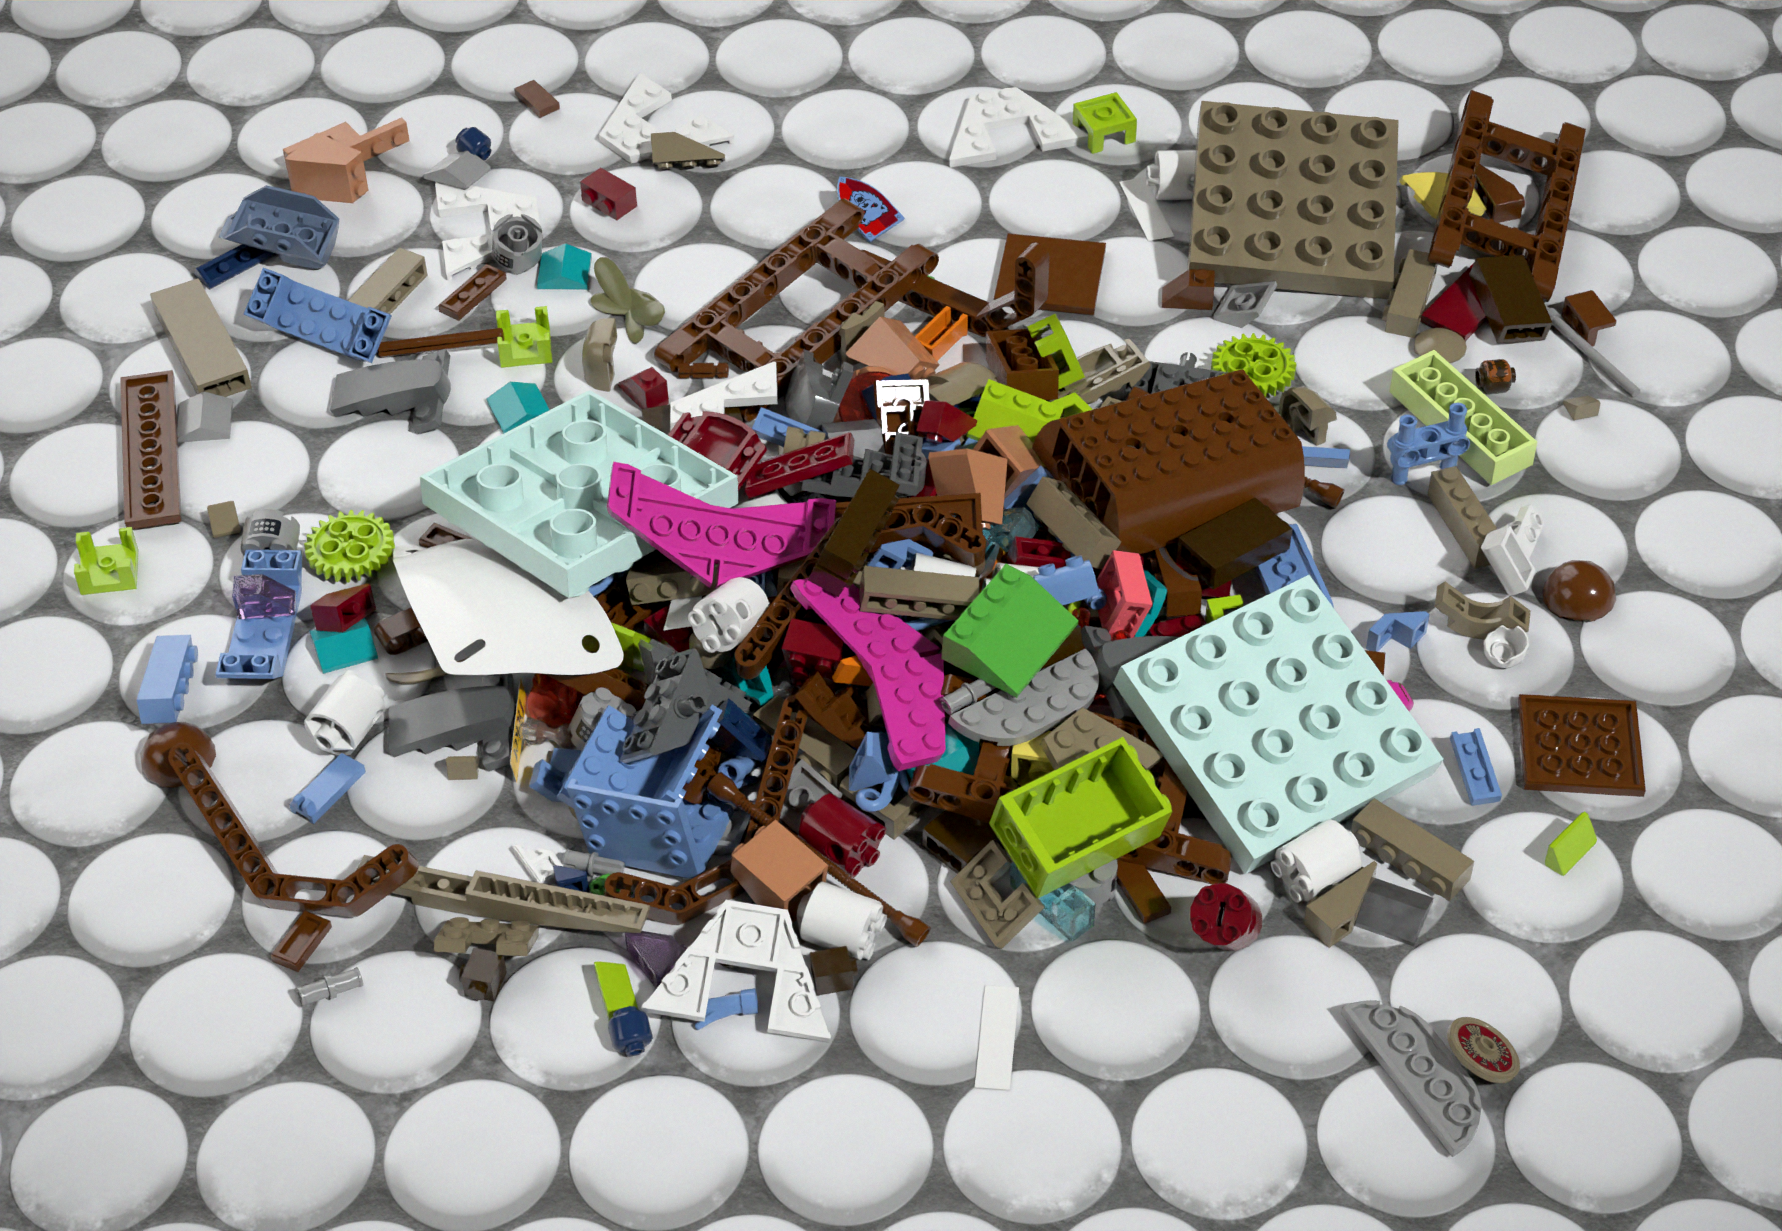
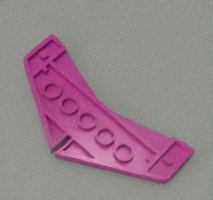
M614 461L611 467L607 511L611 517L709 588L712 585L714 563L718 564L715 589L733 578H750L806 559L834 524L836 500L826 498L808 499L807 502L735 509L714 506L641 474V470Z
M809 578L793 581L790 589L795 598L806 610L813 609L856 653L874 683L890 741L887 748L890 759L897 771L939 761L946 749L945 710L941 705V698L944 697L941 695L944 681V660L941 659L942 653L938 654L941 648L894 614L860 611L859 588L853 584L850 589L844 587L838 597L808 581Z

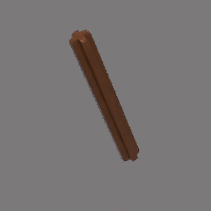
M502 328L385 341L380 343L377 351L380 357L397 356L443 349L498 344L497 337H502L504 341L505 336Z

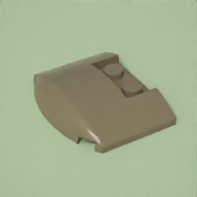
M1131 339L1124 340L1126 346L1122 345L1113 349L1112 344L1094 349L1077 357L1085 377L1058 389V399L1075 392L1087 404H1091L1102 395L1119 390L1126 383L1132 388L1150 368V362ZM1068 366L1059 369V375L1069 371Z
M974 362L959 363L922 379L928 380L929 401H946L951 405L958 404L983 393L988 379L998 382L996 375L992 371Z

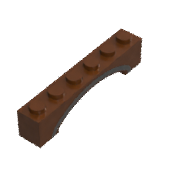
M1166 547L1146 552L1145 556L1146 560H1149L1150 574L1154 575L1167 588L1162 605L1165 608L1167 617L1201 614L1202 590L1197 575H1190L1181 569L1172 560Z

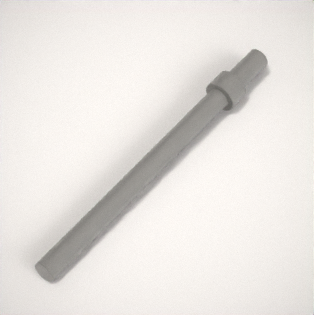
M1546 306L1553 322L1551 326L1559 330L1632 397H1636L1640 393V389L1566 324L1554 308Z

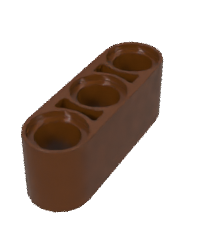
M412 607L381 620L374 628V634L390 655L400 654L428 642Z

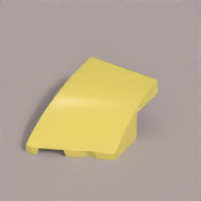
M1422 172L1403 175L1399 182L1402 185L1411 187L1415 192L1413 197L1424 207L1432 218L1437 219L1448 173ZM1474 187L1467 208H1469L1468 211L1470 213L1482 216L1487 209Z

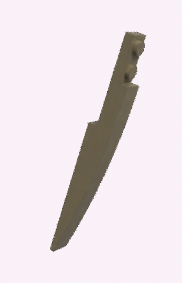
M364 855L357 869L374 857ZM418 866L417 873L392 892L411 897L413 905L505 921L525 920L529 921L530 924L596 931L641 933L650 911V905L478 870L475 871L472 877ZM380 876L376 877L372 881L371 885L375 884L379 880Z

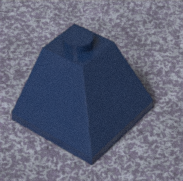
M728 698L719 707L722 712L717 722L721 725L712 739L708 738L707 741L713 746L720 747L725 752L763 762L768 755L771 735Z

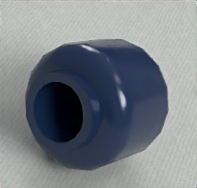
M477 127L464 128L456 137L455 142L457 143L456 149L458 152L469 151L483 161L490 156L492 151L490 149L491 139Z
M629 1006L615 1011L613 1018L608 1023L613 1048L617 1052L626 1053L627 1056L631 1057L645 1052V1047L653 1039L648 1016L645 1012L638 1010L637 1007Z

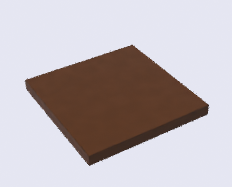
M1007 234L994 300L1015 291L1016 259L1032 243H1039L1049 253L1048 298L1038 310L1095 314L1106 243Z
M1519 694L1518 713L1524 790L1644 797L1646 787L1636 701Z

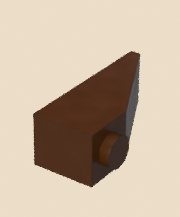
M1479 164L1474 175L1476 178L1474 187L1487 209L1485 212L1488 217L1497 223L1521 219L1522 209L1525 207L1524 196L1518 192L1514 184Z

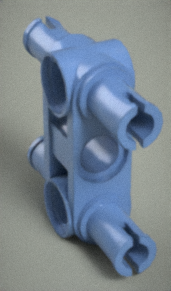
M1453 403L1450 406L1448 421L1416 428L1417 420H1415L1414 416L1403 415L1400 417L1398 433L1394 434L1387 442V448L1391 452L1390 461L1393 465L1390 477L1392 483L1396 485L1406 484L1409 468L1438 460H1441L1439 466L1441 469L1457 466L1458 456L1466 452L1470 446V441L1466 436L1467 427L1464 423L1467 414V408L1464 404Z

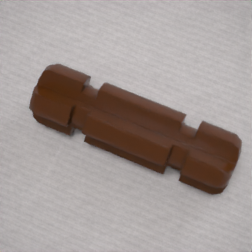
M680 363L678 375L679 378H690V376H693V378H714V376L728 378L729 365L728 363H718V365H714V363H693V365Z

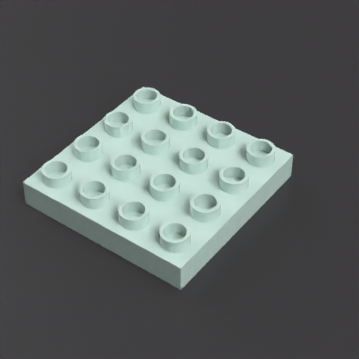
M588 390L421 475L420 484L422 502L425 506L446 518L451 524L458 526L477 538L485 546L494 549L508 558L522 570L531 573L553 587L561 595L570 598L586 593L591 585L615 572L629 569L634 561L656 550L649 543L611 517L607 511L613 461L629 464L640 469L641 474L710 505L731 508L738 504V476L598 394Z
M1310 575L1122 665L1113 682L1244 874L1275 859V853L1278 848L1295 840L1298 836L1320 823L1331 819L1341 824L1358 815L1374 798L1383 802L1432 776L1444 760Z

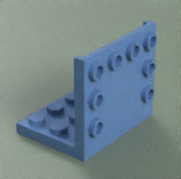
M712 704L699 719L689 744L654 756L623 763L620 761L624 752L623 744L632 734L635 724L632 719L608 705L599 718L556 798L573 808L566 787L571 779H577L579 785L669 802H675L677 798L683 799L686 790L682 788L685 783L689 784L698 770L694 766L696 761H701L708 751L709 745L706 742L708 738L712 739L721 724L717 720L722 710Z
M571 779L566 787L589 854L597 852L599 857L623 861L625 866L690 879L704 873L719 840L726 830L730 818L734 814L732 805L703 800L700 804L691 803L684 798H677L675 802L583 786L578 784L577 779Z

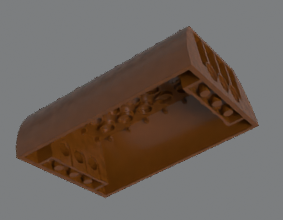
M1243 369L1052 420L1041 428L1032 447L1054 479L1062 481L1121 541L1116 551L1142 554L1176 544L1180 536L1255 497L1268 506L1275 514L1300 507L1303 497L1305 464L1302 442Z

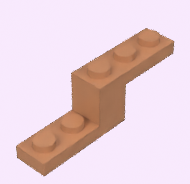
M402 117L363 135H359L347 122L320 132V134L362 152L363 162L410 141L407 122ZM309 138L284 148V158Z

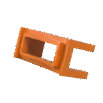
M946 306L915 337L934 359L938 361L957 341L967 335L968 315L963 313L959 320L952 324L951 308Z

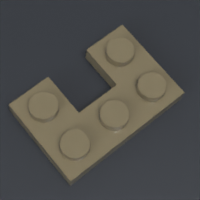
M992 840L950 882L994 945L1002 949L1045 907L1039 898H1036L1029 885L1022 883L1005 901L1002 899L993 884L1013 865V862L1000 844Z
M455 917L447 920L434 939V952L466 953L471 943L495 944L496 955L528 956L539 937V925H530V922L525 920H516L510 924L499 923L497 919L471 922L465 917Z

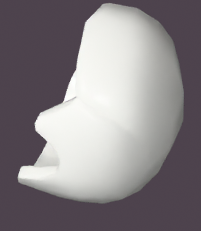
M1501 625L1495 631L1490 632L1484 640V655L1497 667L1511 668L1524 660L1528 653V635L1519 626L1511 629Z

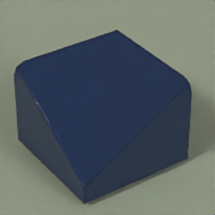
M557 865L553 866L557 887L589 893L586 871Z

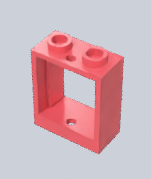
M1113 550L1096 580L1098 589H1102L1107 596L1106 605L1098 610L1101 626L1107 629L1111 640L1134 638L1152 607V601L1140 555L1138 553Z

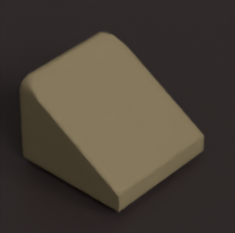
M1587 395L1563 400V404L1573 421L1598 416L1601 403L1593 397Z
M234 501L207 506L214 538L241 533Z

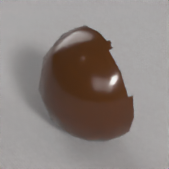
M1571 560L1563 563L1549 575L1542 591L1543 601L1548 609L1561 619L1566 617L1574 620L1596 621L1607 615L1613 609L1616 602L1614 581L1606 570L1592 561Z
M187 722L164 724L149 734L140 753L142 774L144 773L148 780L159 784L160 787L175 788L183 786L168 760L171 748L178 743H187L204 758L211 768L216 757L215 744L203 729Z

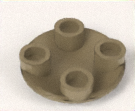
M1432 328L1421 332L1416 337L1414 352L1422 356L1435 350L1449 363L1456 362L1464 357L1467 349L1465 340L1459 334L1444 328Z

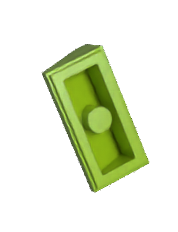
M1585 811L1581 813L1548 846L1545 865L1562 876L1597 842L1588 813Z
M601 961L594 962L595 974L608 1021L613 1018V1013L621 1008L634 1006L638 1009L626 965Z

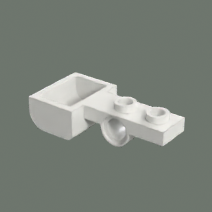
M1531 504L1520 508L1515 521L1488 533L1481 546L1508 595H1516L1527 591L1536 571L1529 558L1543 528V521L1539 513L1533 510Z

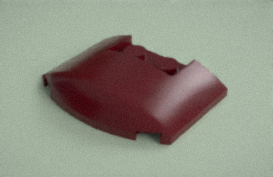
M703 411L702 416L691 417L690 412L683 413L668 434L671 438L737 475L738 491L767 451L766 446L761 442L757 433L747 424L734 417L717 412Z

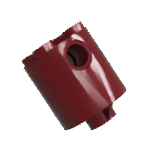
M829 793L823 795L815 803L809 804L803 811L798 837L812 846L813 849H816L822 856L824 855L825 858H828L834 865L836 864L837 867L843 869V872L845 871L846 874L854 878L866 864L873 866L880 856V851L877 849L887 829L836 795Z
M1215 883L1202 887L1195 896L1190 907V921L1193 931L1203 941L1225 951H1239L1249 947L1258 938L1262 928V913L1258 903L1249 894L1227 883Z

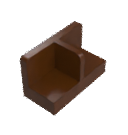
M1593 290L1565 297L1562 318L1591 346H1595L1598 330L1616 326L1617 320Z

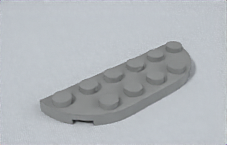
M1083 649L1039 671L1017 698L1001 690L950 715L948 723L962 735L977 742L981 738L995 741L997 746L1025 743L1061 725L1082 707L1087 709L1091 705L1099 683L1097 665L1091 654L1086 649Z
M1377 1000L1359 1001L1343 1006L1342 1016L1449 1154L1453 1157L1464 1150L1472 1141L1478 1129L1481 1114L1480 1094L1470 1075L1431 1026L1419 1015L1403 1006H1399L1398 1009L1381 1005L1380 1001Z

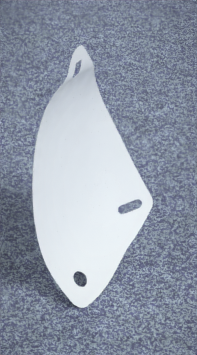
M478 539L456 540L430 548L417 545H400L394 548L393 562L406 596L442 670L448 674L540 673L582 675L616 668L623 661V650L615 630L604 609L589 591L580 596L570 598L561 595L556 589L531 573L522 570L517 564L494 549L485 546ZM413 549L417 550V552L414 553L406 552ZM591 635L598 640L600 647L596 653H589L583 648L582 639L584 636ZM482 639L485 641L486 644L483 649L463 662L455 661L454 657L458 652L476 640Z

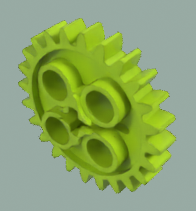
M1252 333L1251 338H1247L1245 334L1241 335V339L1232 336L1231 342L1224 340L1223 346L1218 345L1216 352H1213L1211 370L1229 373L1243 369L1266 397V393L1276 396V390L1284 392L1285 386H1291V380L1295 378L1296 362H1294L1295 355H1290V348L1284 349L1283 342L1275 344L1276 338L1274 337L1268 341L1266 340V335L1263 334L1261 338H1256L1255 333Z
M350 510L348 515L345 516L339 511L337 518L328 515V522L319 520L320 528L312 527V534L306 535L307 542L304 543L310 568H315L317 575L324 573L326 580L334 576L335 582H338L342 577H345L346 582H350L351 577L354 576L358 581H361L362 574L372 577L371 570L380 572V564H389L388 557H393L392 549L395 548L393 531L390 530L389 523H384L383 517L375 519L373 512L365 516L364 510H361L358 515H354L353 510Z

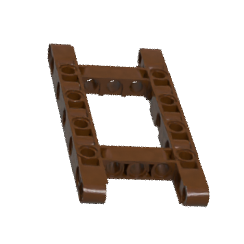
M1471 90L1463 109L1427 261L1450 268L1456 251H1459L1460 244L1496 257L1524 255L1543 301L1549 302L1556 285L1586 129L1564 122L1558 139L1555 138L1554 143L1490 122L1494 99L1491 96ZM1481 154L1547 175L1535 235L1520 231L1516 227L1511 228L1494 222L1493 219L1488 220L1470 214L1467 206L1472 197L1476 180L1474 175L1479 167Z
M845 198L841 199L661 342L655 350L654 358L673 372L678 371L680 363H689L690 365L708 349H711L744 372L776 362L778 400L785 394L804 349L814 353V362L823 364L841 348L839 329L844 321H847L853 313L862 316L863 312L869 309L875 301L883 303L886 312L901 297L935 270L939 262V256L919 243L909 246L885 266L844 240L859 228L858 225L864 217V210ZM816 263L859 289L855 293L852 292L831 309V313L819 323H814L795 339L796 342L783 352L780 351L775 354L764 347L761 341L756 342L747 336L744 330L736 329ZM772 404L739 406L741 417L750 422L757 418L761 407L767 409Z
M952 674L945 675L941 695L945 697L961 688L963 683L970 684L976 680ZM996 688L977 698V702L1001 691V689ZM968 704L967 706H964V707L960 708L958 711H960V710H962V709H964V708H966V707H968V706H970V705H972V704ZM1094 713L1160 751L1143 726ZM983 740L974 776L934 764L929 766L920 765L914 770L908 795L916 802L990 823L999 797L1015 790L1003 783L1013 745L997 746L995 741ZM1163 756L1149 771L1158 773L1156 787L1161 794H1164L1169 799L1172 813L1160 837L1117 859L1208 884L1226 883L1229 877L1232 854L1227 849L1222 848L1220 844L1179 833L1187 790Z

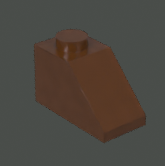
M1189 269L1162 287V308L1212 310L1215 270Z

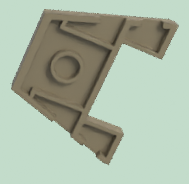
M1083 707L1044 737L1040 743L1054 770L1121 737H1124L1128 745H1132L1135 748L1138 760L1145 770L1151 769L1164 756L1160 751Z

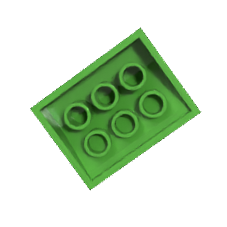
M1005 564L943 635L941 659L1017 698L1078 625V620L1033 577Z

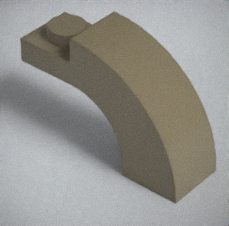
M1446 581L1437 586L1435 607L1441 613L1448 616L1447 627L1459 634L1485 640L1490 632L1495 631L1501 625L1511 629L1519 626L1525 632L1529 631L1531 611L1511 596L1499 602L1482 603L1469 599Z

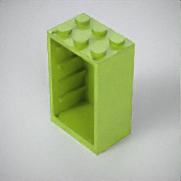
M1121 737L999 797L989 824L1038 899L1160 837L1172 813L1169 799L1164 794H1161L1156 787L1151 772L1147 769L1145 770L1138 760L1135 748L1132 745H1128L1124 737Z

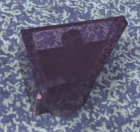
M263 574L234 576L232 598L238 619L295 615V590Z
M641 931V933L624 932L628 953L657 989L662 983V979L674 968L675 963L686 951L687 947L684 944L679 945L672 935Z

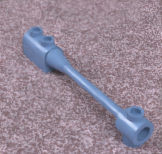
M1081 555L1066 559L1067 566L1055 569L1054 564L1041 566L1038 568L1039 574L1033 576L1062 606L1100 595L1090 560L1083 561ZM922 617L905 623L919 631L953 620Z

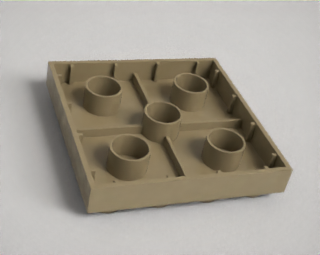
M1201 101L1197 127L1187 270H1215L1214 282L1242 285L1276 281V288L1388 299L1394 283L1399 120L1282 109L1279 107L1241 105L1229 102Z

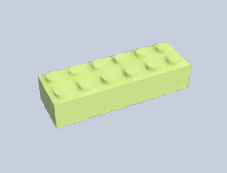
M1435 350L1393 369L1390 393L1426 426L1448 421L1449 409L1453 403H1462L1466 406L1467 414L1464 423L1467 427L1466 436L1470 441V446L1466 452L1459 456L1490 485L1533 465L1537 441Z

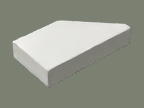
M518 844L513 846L515 855L535 882L547 885L555 883L553 866L563 865L552 850L539 848V851L523 848V845Z

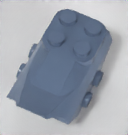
M266 185L243 198L237 212L228 216L219 238L279 254L282 261L290 264L317 269L325 266L336 243L340 219L315 196Z

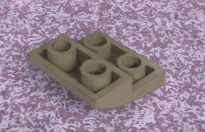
M875 301L869 309L863 312L862 316L853 313L847 321L841 324L839 335L841 336L840 355H842V363L844 361L853 366L860 363L849 358L845 353L880 316L885 317L883 303Z

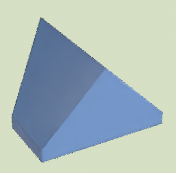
M866 733L849 766V790L857 791L892 780V761L887 748L890 741L887 733Z

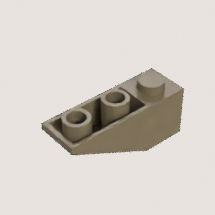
M651 133L653 165H658V169L673 168L672 164L681 163L682 167H696L697 162H706L707 166L721 165V161H725V154L679 133Z
M1375 861L1366 867H1361L1345 881L1335 883L1327 893L1321 897L1312 898L1306 905L1304 925L1328 948L1352 933L1366 892L1375 879L1377 869Z

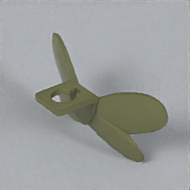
M600 257L594 264V272L599 285L605 293L594 294L591 298V305L595 309L607 314L626 315L627 335L633 343H639L644 336V326H656L661 322L665 313L664 305L650 293L634 288L630 289L619 267L611 259Z

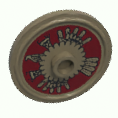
M1460 1017L1449 1026L1447 1031L1449 1046L1457 1059L1472 1073L1494 1083L1510 1082L1518 1074L1520 1061L1517 1052L1509 1040L1496 1028L1472 1017Z

